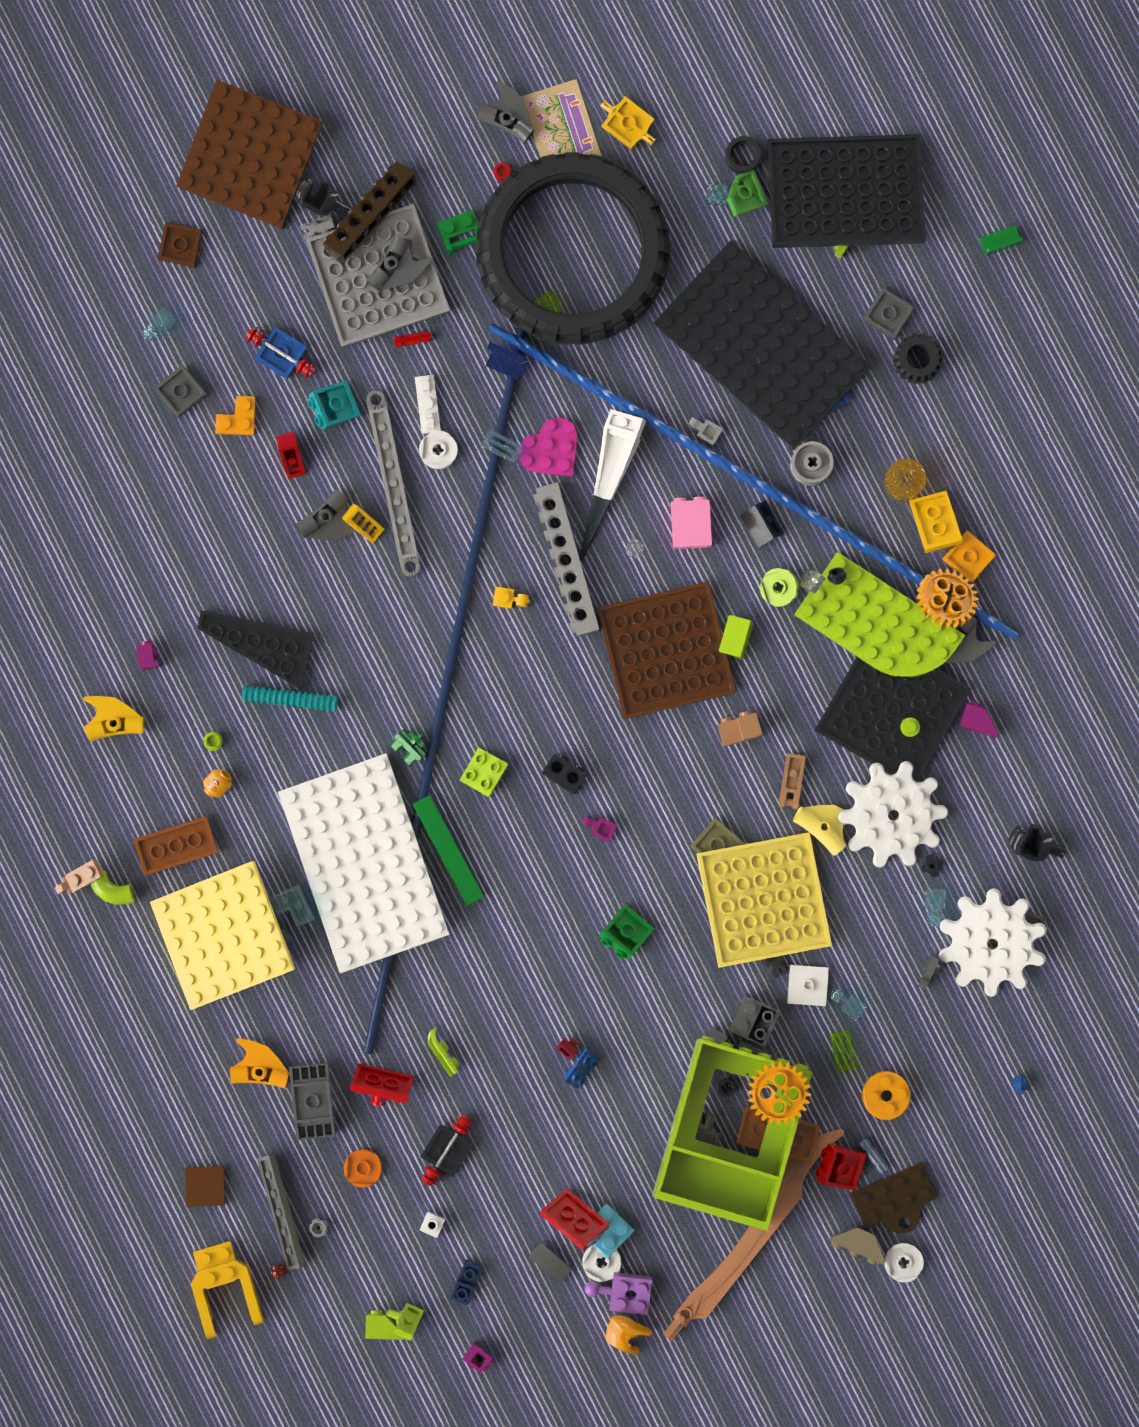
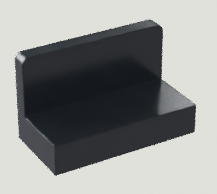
M766 500L754 505L740 515L758 547H762L769 541L784 534Z

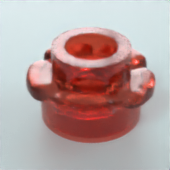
M281 1264L270 1267L271 1271L268 1274L271 1275L272 1279L287 1274L285 1270L287 1267H282Z

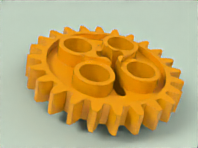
M948 568L944 573L939 569L937 573L933 570L930 575L927 574L919 584L920 586L917 589L919 594L916 597L920 599L918 606H923L921 613H928L926 619L932 617V623L939 621V627L945 623L947 628L951 624L956 628L959 624L963 626L965 622H969L976 613L975 610L978 608L976 603L979 598L975 597L978 592L971 590L974 584L968 585L969 578L963 580V573L957 576L956 570L951 574ZM950 584H951V585H952V589H951V591H950V593H949V596H948L947 593H948L949 590H950ZM946 601H948V604L946 605V607H945L946 609H945V612H944V611H943L944 606H945V604H946Z
M778 1061L777 1066L770 1062V1068L763 1065V1072L758 1069L756 1070L758 1077L751 1076L755 1082L748 1083L753 1088L747 1091L748 1094H752V1097L747 1100L754 1102L750 1107L751 1109H758L755 1113L756 1116L761 1113L763 1114L761 1117L762 1121L768 1117L769 1124H772L773 1120H775L776 1125H780V1121L783 1120L784 1124L787 1125L789 1118L795 1122L794 1115L801 1117L800 1109L803 1111L807 1110L803 1104L810 1103L805 1099L806 1096L811 1095V1093L806 1092L810 1085H804L807 1077L801 1078L800 1076L803 1072L799 1071L796 1073V1066L789 1069L788 1062L784 1067H782L781 1061ZM777 1074L784 1076V1082L780 1085H777L774 1081ZM767 1080H770L777 1089H783L781 1093L791 1103L790 1107L782 1098L778 1096L775 1098L776 1092L767 1084ZM764 1087L770 1090V1095L767 1098H762L760 1095V1091ZM792 1088H795L798 1092L797 1097L794 1099L788 1097V1091ZM776 1102H782L783 1110L777 1113L774 1111L773 1107Z

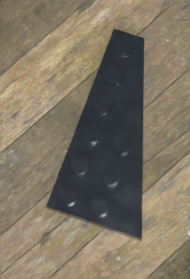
M201 610L197 626L198 630L302 690L314 637L313 633Z

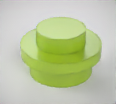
M906 718L902 721L900 729L905 736L913 737L919 732L920 724L914 718Z
M209 732L205 735L203 743L208 750L216 751L221 748L223 739L219 733Z

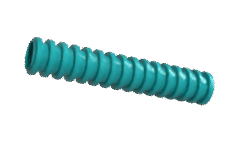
M248 685L243 687L242 692L243 702L248 700L250 703L255 701V703L261 702V704L266 702L267 705L273 703V705L279 704V706L283 704L285 707H288V705H291V707L297 706V708L302 707L303 709L308 707L310 710L312 708L314 710L320 709L321 711L326 709L327 712L330 710L335 712L338 705L337 695L331 697V695L325 696V694H322L321 696L319 693L313 695L312 692L310 694H307V692L301 693V691L296 693L294 690L292 692L290 690L284 691L283 689L278 691L277 688L274 690L272 688L266 689V687L260 689L259 686L254 688V686L248 687Z

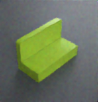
M729 615L719 652L743 660L754 623L751 620Z

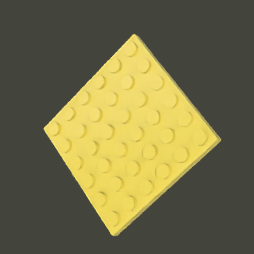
M810 832L696 854L719 968L832 946Z
M255 861L150 902L190 1010L295 970Z

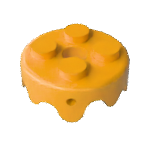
M880 1071L866 1080L862 1089L861 1099L866 1110L872 1116L882 1120H892L901 1116L907 1110L911 1093L907 1082L900 1075L890 1071ZM885 1090H889L892 1094V1098L889 1101H883L881 1098V1094Z

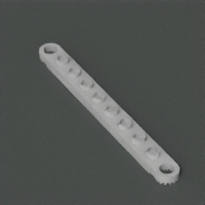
M374 390L368 394L366 401L402 573L407 577H414L420 571V563L386 398L381 391ZM374 395H379L382 401L378 405H373L371 398ZM408 562L415 563L416 570L409 573L405 570V565Z

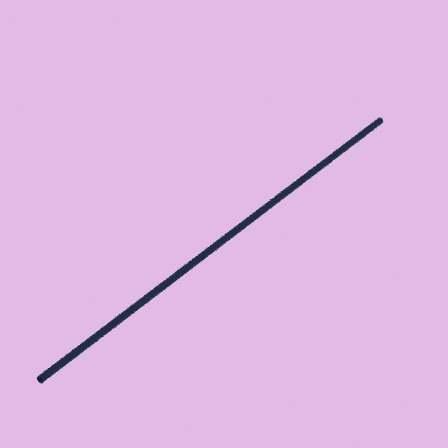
M518 328L516 335L525 340L526 331ZM513 347L417 801L428 796L522 355V351L517 347ZM415 811L412 827L418 842L422 822ZM394 955L383 958L363 1053L373 1054Z

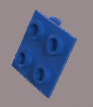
M587 1048L581 1051L577 1057L578 1060H575V1065L572 1064L573 1068H570L565 1075L564 1081L577 1089L586 1082L588 1073L598 1063L599 1056Z

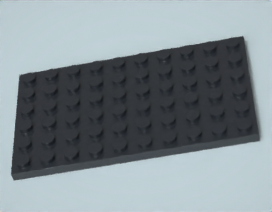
M731 240L653 323L793 451L871 368V365Z

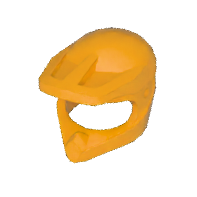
M615 1315L611 1317L607 1326L605 1340L615 1348L637 1356L639 1348L637 1346L632 1347L628 1341L631 1338H637L638 1335L651 1336L652 1330L626 1316Z

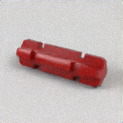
M429 331L422 332V334L414 333L404 335V337H394V345L397 348L403 347V345L409 346L431 341Z

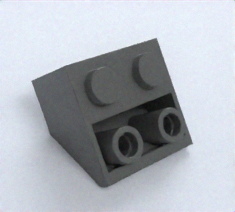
M744 995L729 1031L765 1047L781 1011Z

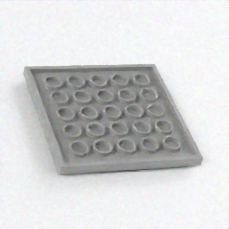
M414 204L390 211L344 264L328 254L323 245L326 236L332 234L334 230L306 239L342 348L450 312L433 259L424 272L410 284L378 292L367 282L369 276L385 256L394 235L410 240V255L414 261H421L428 257L432 258ZM391 263L389 266L393 267L395 264Z

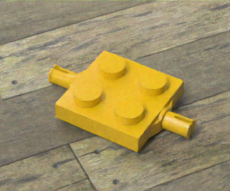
M626 96L614 107L606 100L601 104L600 107L609 112L608 118L602 124V128L630 150L642 139L651 146L656 141L647 133L655 119Z

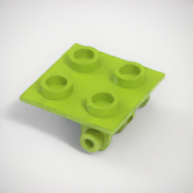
M478 747L459 781L490 797L509 764Z

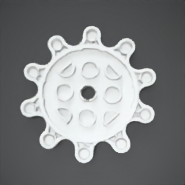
M908 761L902 762L898 771L892 775L887 774L880 763H873L869 768L871 780L868 784L861 785L851 781L846 786V791L854 798L855 804L851 809L840 811L838 820L842 824H852L856 829L854 837L848 842V847L854 852L864 847L872 848L874 851L873 864L878 868L884 867L888 858L894 854L899 855L906 866H913L917 861L915 849L918 845L925 844L935 848L940 843V838L932 831L931 825L935 820L946 818L948 809L944 805H934L930 800L932 792L938 787V782L932 777L925 779L923 782L914 781L912 777L913 765ZM891 810L899 812L896 820L889 819L888 813Z
M990 889L987 892L986 902L982 905L973 903L967 896L961 897L958 901V906L962 911V917L957 921L945 919L940 923V930L952 938L951 946L940 951V960L945 963L955 961L960 965L961 971L956 977V982L959 986L965 987L972 980H981L984 983L985 994L989 997H994L998 994L999 985L1003 981L1012 982L1018 989L1025 988L1028 980L1023 973L1024 968L1027 965L1042 966L1046 962L1045 955L1035 950L1033 945L1037 938L1043 937L1046 934V926L1043 923L1030 924L1026 921L1025 914L1030 907L1026 899H1018L1014 905L1006 906L1001 901V892L998 889ZM989 939H996L998 946L992 949L987 945V941Z

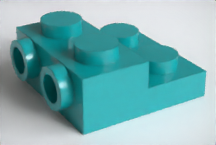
M347 380L312 391L309 395L308 405L310 409L315 410L317 415L315 416L316 425L318 427L321 426L322 430L338 426L361 415Z

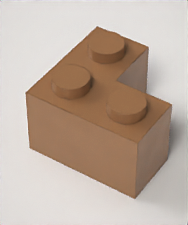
M751 710L740 713L739 717L732 720V717L721 719V723L717 725L723 747L762 736L757 714L751 713Z

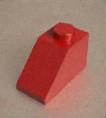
M294 431L276 436L278 450L287 478L305 475L306 471Z

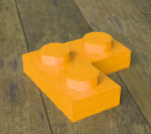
M236 396L235 415L216 414L215 433L254 436L256 398Z

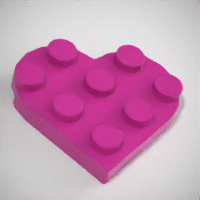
M552 418L544 423L540 434L526 436L518 449V456L522 466L534 473L573 477L577 445V431L574 424L564 418Z

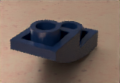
M465 1259L450 1298L468 1305L483 1266Z

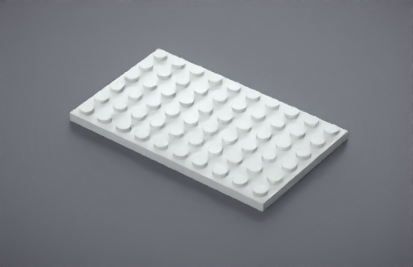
M387 754L278 792L340 974L450 935Z

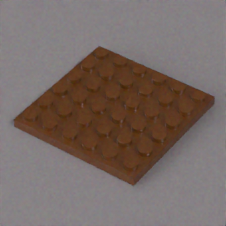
M216 79L176 187L283 229L323 121Z
M709 581L597 608L624 720L736 693L727 654L719 652L722 633Z

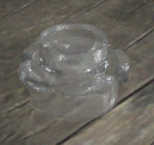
M638 539L628 541L625 545L626 554L629 557L634 556L635 558L641 556L644 550L643 544Z

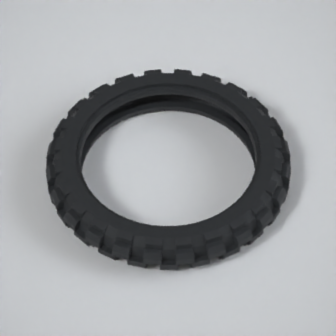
M579 152L550 154L519 167L514 173L508 175L499 184L495 192L492 193L485 205L477 228V268L484 289L491 298L492 303L517 328L528 332L531 336L557 344H591L595 341L606 340L616 336L621 331L631 327L654 303L662 289L669 267L670 240L668 226L654 194L648 190L646 184L638 176H634L626 167L594 154H579ZM559 184H584L596 187L610 194L630 213L640 236L641 263L632 284L613 303L589 313H559L535 303L516 285L505 260V235L515 212L527 199L537 192Z

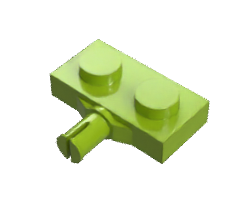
M406 1303L400 1313L389 1308L386 1316L396 1319V1327L393 1333L411 1341L424 1310Z

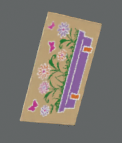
M577 79L521 96L529 112L532 128L534 129L533 136L540 158L550 154H565V152H579V154L601 156Z

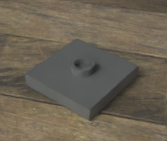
M883 287L862 320L895 340L915 307Z
M183 364L153 388L177 418L207 395Z

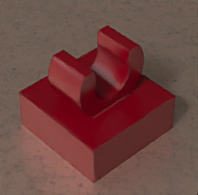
M575 1036L570 1041L564 1038L555 1048L570 1061L579 1052L575 1046L580 1041Z

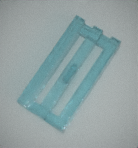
M491 429L481 444L483 448L513 464L516 463L517 458H519L521 451L524 449L523 446ZM491 435L518 448L517 451H514L506 447L505 445L491 439ZM487 442L513 454V458L487 445Z

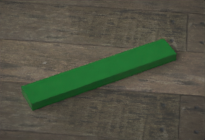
M430 795L413 803L415 811L466 906L483 898L484 896Z

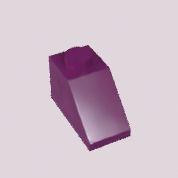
M971 702L966 704L959 727L993 738L998 737L999 733L986 709L981 708L982 705L979 703Z

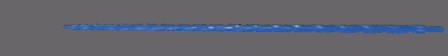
M493 323L490 325L489 330L504 338L505 342L517 347L532 358L543 362L549 368L568 377L576 384L595 393L610 404L619 407L627 414L643 418L651 428L673 439L688 450L697 453L712 464L723 468L729 474L748 483L768 497L774 498L780 504L799 513L807 520L826 529L841 540L850 543L856 549L877 559L880 563L904 575L907 579L918 585L924 580L925 575L894 559L888 553L867 543L852 532L843 529L837 523L816 513L813 509L791 498L774 486L765 483L759 477L740 468L730 460L714 453L708 447L689 438L674 427L663 423L657 417L636 407L630 401L611 392L596 381L585 377L579 371L560 362L545 351L534 347L518 335L507 332ZM979 607L975 610L976 613L973 617L997 632L1001 631L1016 640L1019 633L1004 625L1003 621L996 619L993 615Z

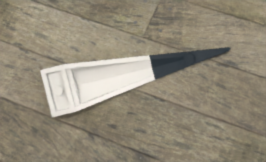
M610 410L604 426L595 489L579 556L581 562L586 556L641 441L639 438L646 423V420L643 418Z

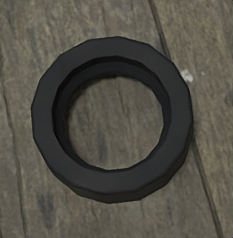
M747 136L734 138L728 144L725 151L727 166L737 174L755 170L761 160L759 144ZM745 144L753 149L754 159L747 166H739L732 159L733 149L738 145Z

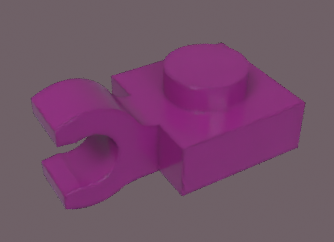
M585 816L582 824L594 829L592 835L608 843L617 827L616 824L601 817L596 822Z

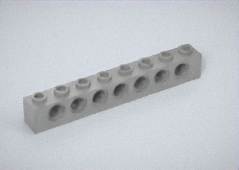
M558 482L536 488V494H533L536 505L540 504L542 512L538 514L541 524L545 523L547 530L544 531L546 542L550 541L552 548L549 549L551 560L555 559L557 567H554L556 578H560L562 582L559 589L561 596H566L567 604H564L566 614H571L573 622L569 624L572 634L576 633L577 637L597 632L599 631L598 623ZM547 501H553L556 504L553 510L545 508ZM558 519L561 522L560 527L552 528L550 526L551 520ZM559 537L566 540V544L562 547H558L555 544V540ZM562 556H569L571 558L570 564H561L560 559ZM568 574H574L576 581L572 584L567 583L565 577ZM578 592L582 598L580 601L574 602L570 598L571 594ZM578 611H584L587 617L584 620H578L575 616Z

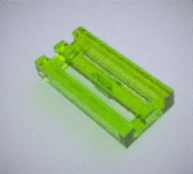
M849 1030L829 1033L836 1071L856 1068ZM842 1035L846 1036L851 1065H847ZM836 1036H838L843 1067H840L835 1042Z

